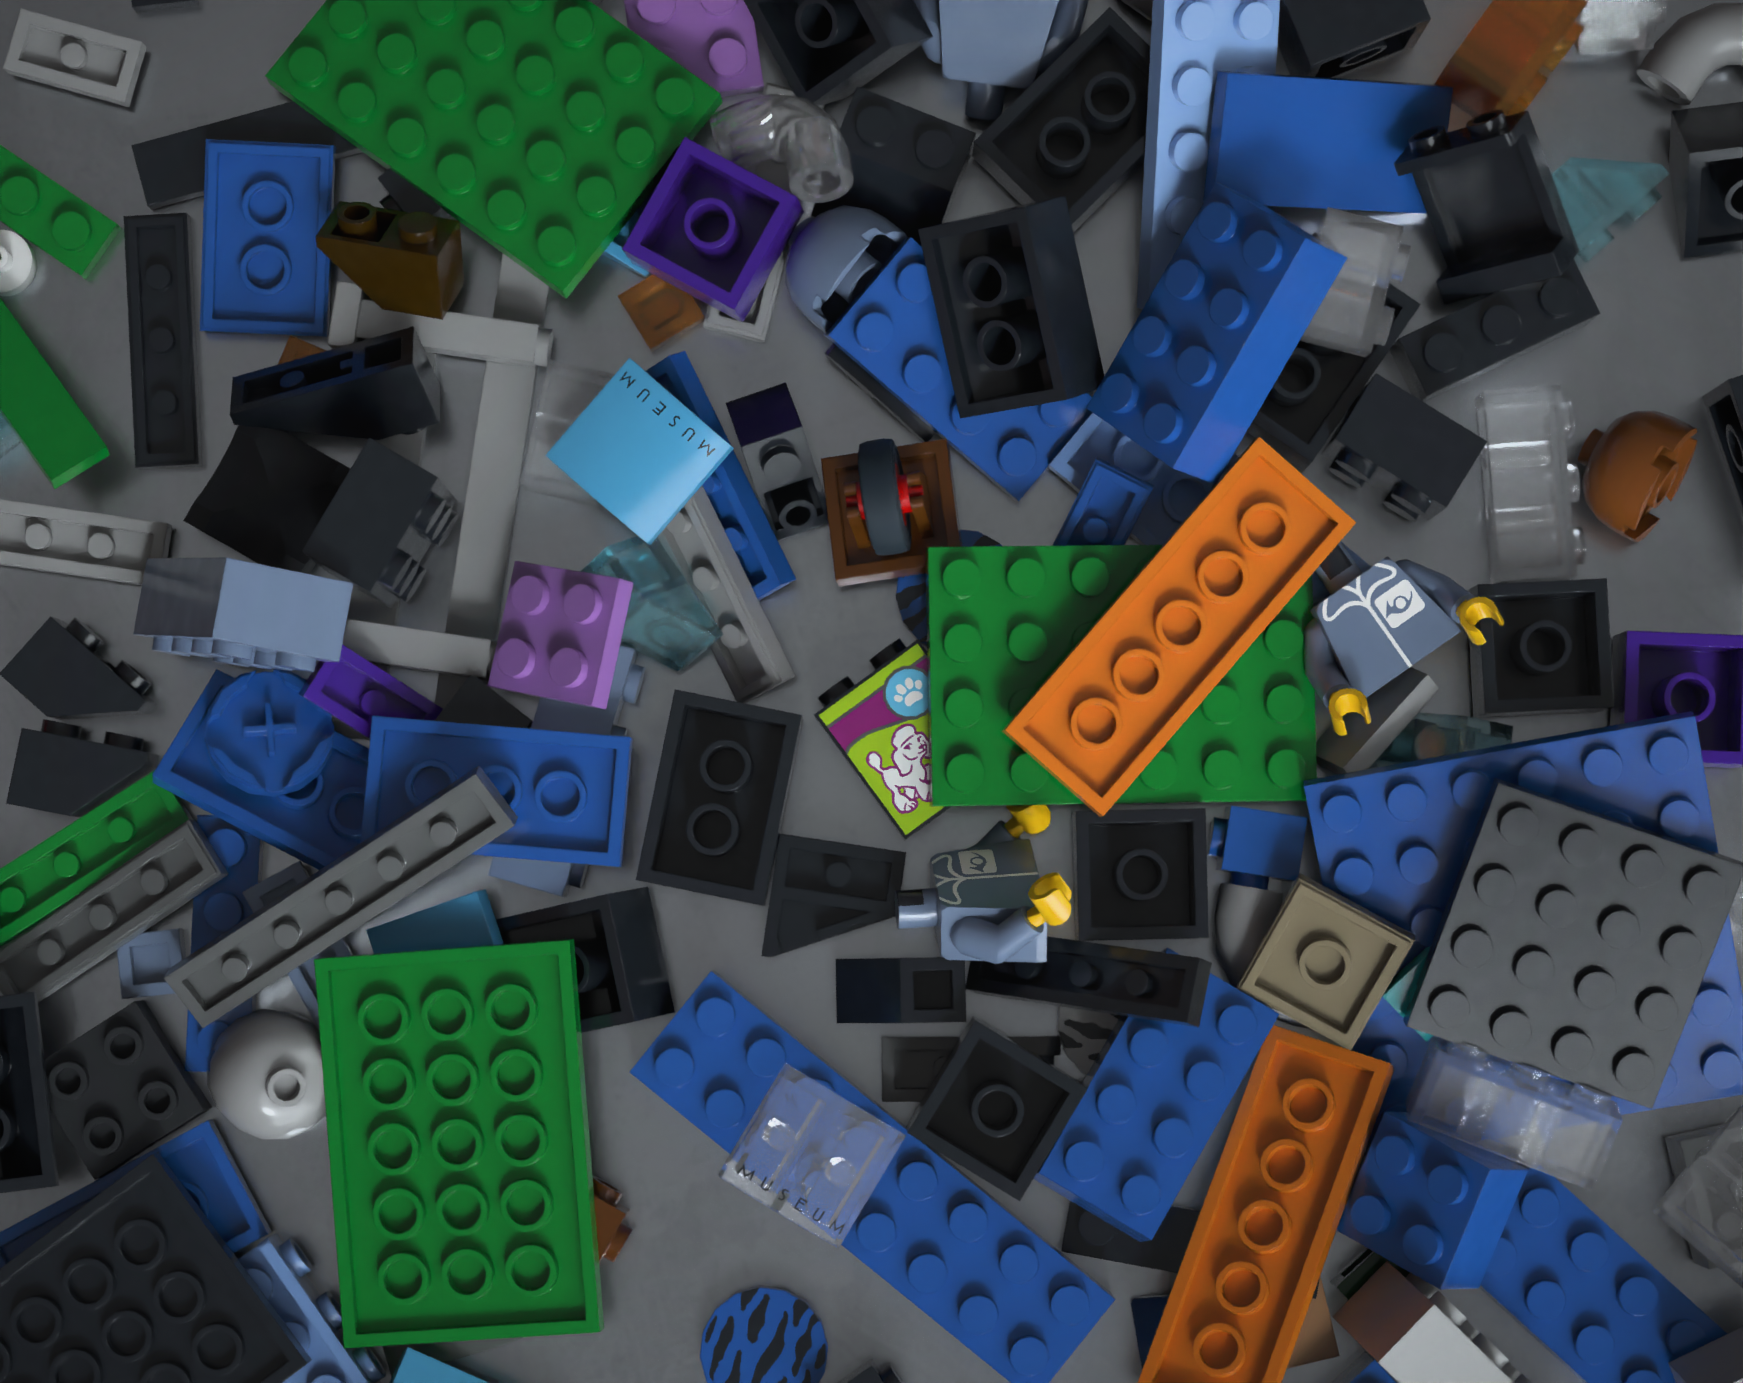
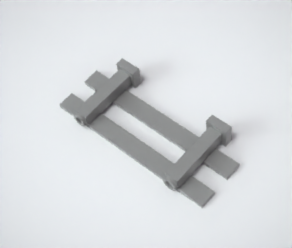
M503 253L493 318L447 312L442 320L383 310L374 301H370V297L356 284L337 281L328 337V345L335 349L414 326L434 373L438 354L486 360L445 633L397 626L400 598L393 609L353 587L343 638L344 646L388 674L390 666L439 673L435 704L443 709L470 676L479 678L488 686L497 645V634L538 366L548 367L552 352L553 329L544 328L550 287ZM426 428L415 434H399L375 440L421 467ZM332 716L334 731L346 737L370 740Z

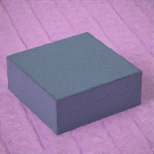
M182 928L143 932L117 949L122 999L175 994L164 977L169 968L186 958L184 930Z

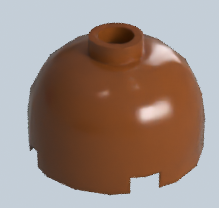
M1658 411L1631 412L1617 418L1605 432L1595 428L1584 442L1578 456V462L1586 466L1582 480V489L1585 501L1596 518L1616 533L1634 542L1643 540L1660 520V518L1649 513L1650 510L1657 508L1666 496L1671 502L1680 487L1696 449L1697 440L1691 437L1698 432L1697 428Z

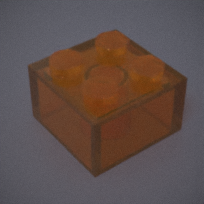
M1493 0L1434 84L1453 87L1452 103L1473 118L1492 110H1503L1505 116L1523 112L1548 80L1538 70L1543 66L1550 72H1553L1585 29V26L1578 22L1576 18L1588 2L1585 0Z

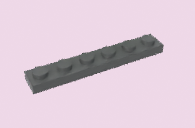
M478 766L169 968L164 979L201 1027L204 1028L514 827L518 816L482 768Z

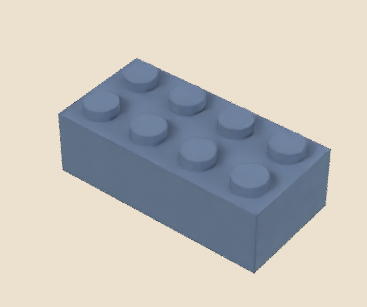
M227 557L147 558L133 634L154 638L152 650L188 657L190 655L206 658L212 656L214 657L213 662L245 668H276L288 671L295 669L314 672L316 661L339 662L353 583Z

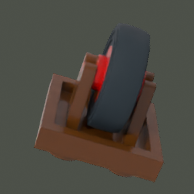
M883 438L859 444L858 453L821 458L835 579L839 587L926 573L925 549L927 547H962L950 447L947 439L896 446L892 439Z

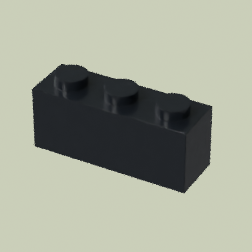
M1573 259L1561 276L1497 291L1399 338L1390 348V352L1411 395L1426 402L1586 326L1601 313Z

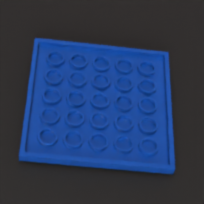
M1692 711L1303 781L1322 885L1415 935V941L1395 975L1426 947L1431 946L1494 778L1718 853L1696 718ZM1729 913L1652 1109L1433 1036L1426 1042L1414 1029L1406 1027L1403 1021L1404 1018L1383 997L1353 1046V1051L1391 1063L1394 1067L1392 1078L1370 1136L1371 1143L1384 1112L1424 1113L1472 1140L1743 1095V994Z

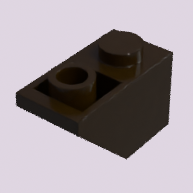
M339 201L316 235L317 247L383 310L443 320L464 285L459 220L435 217L426 212L410 213L374 207L366 202L350 203Z

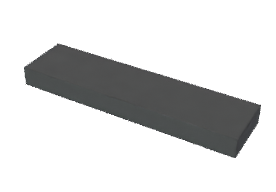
M187 820L0 948L1 993L3 995L37 991L38 1003L115 952L118 948L229 874L197 821Z

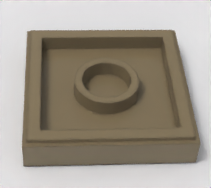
M1299 873L1237 982V989L1343 1047L1352 1050L1413 945L1415 935Z

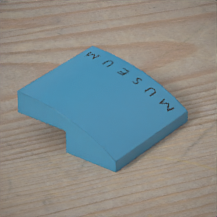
M629 358L545 456L635 534L651 545L731 453L734 447L687 406L681 403L635 361Z

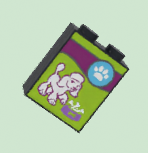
M899 638L869 660L875 671L860 682L854 684L849 676H847L820 695L817 699L824 708L814 714V716L905 841L952 806L930 807L927 650L919 639L906 647Z

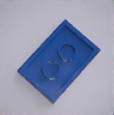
M206 139L200 331L329 337L332 261L317 247L316 235L334 209L336 146Z

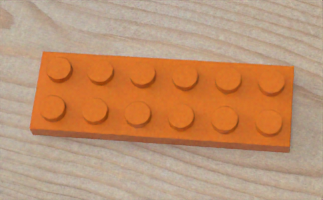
M1257 437L1005 726L1002 732L1099 817H1103L1356 522L1262 438Z
M1273 1025L1260 1048L1138 1383H1282L1392 1078L1394 1067L1391 1063Z

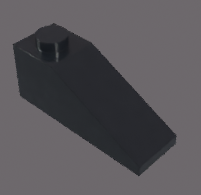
M414 326L233 377L230 417L234 425L381 440L399 434H415L427 426L440 423V384Z

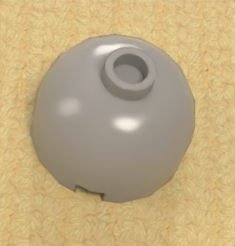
M260 1009L237 1018L218 1036L213 1047L215 1052L210 1061V1072L207 1070V1086L215 1107L236 1129L264 1140L290 1139L311 1130L326 1115L320 1031L309 1019L288 1011Z

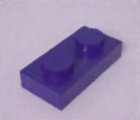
M343 644L339 662L319 661L315 671L310 674L298 693L368 739H370L372 716L434 721L443 710L437 704Z

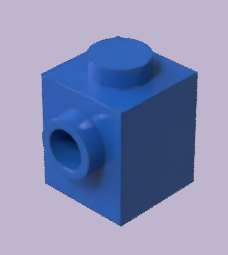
M1232 805L1225 808L1224 818L1213 817L1208 842V855L1218 856L1216 870L1231 872L1229 884L1267 890L1269 879L1295 882L1300 871L1308 818Z

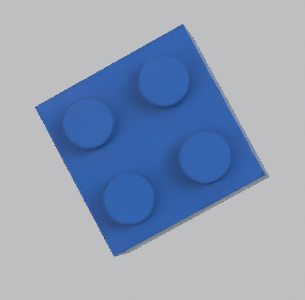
M1384 1112L1340 1219L1337 1231L1440 1290L1479 1289L1528 1169L1424 1113Z

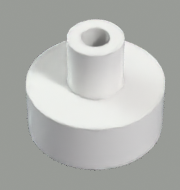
M0 230V296H13L24 291L34 280L37 272V258L33 248L22 237L12 231Z

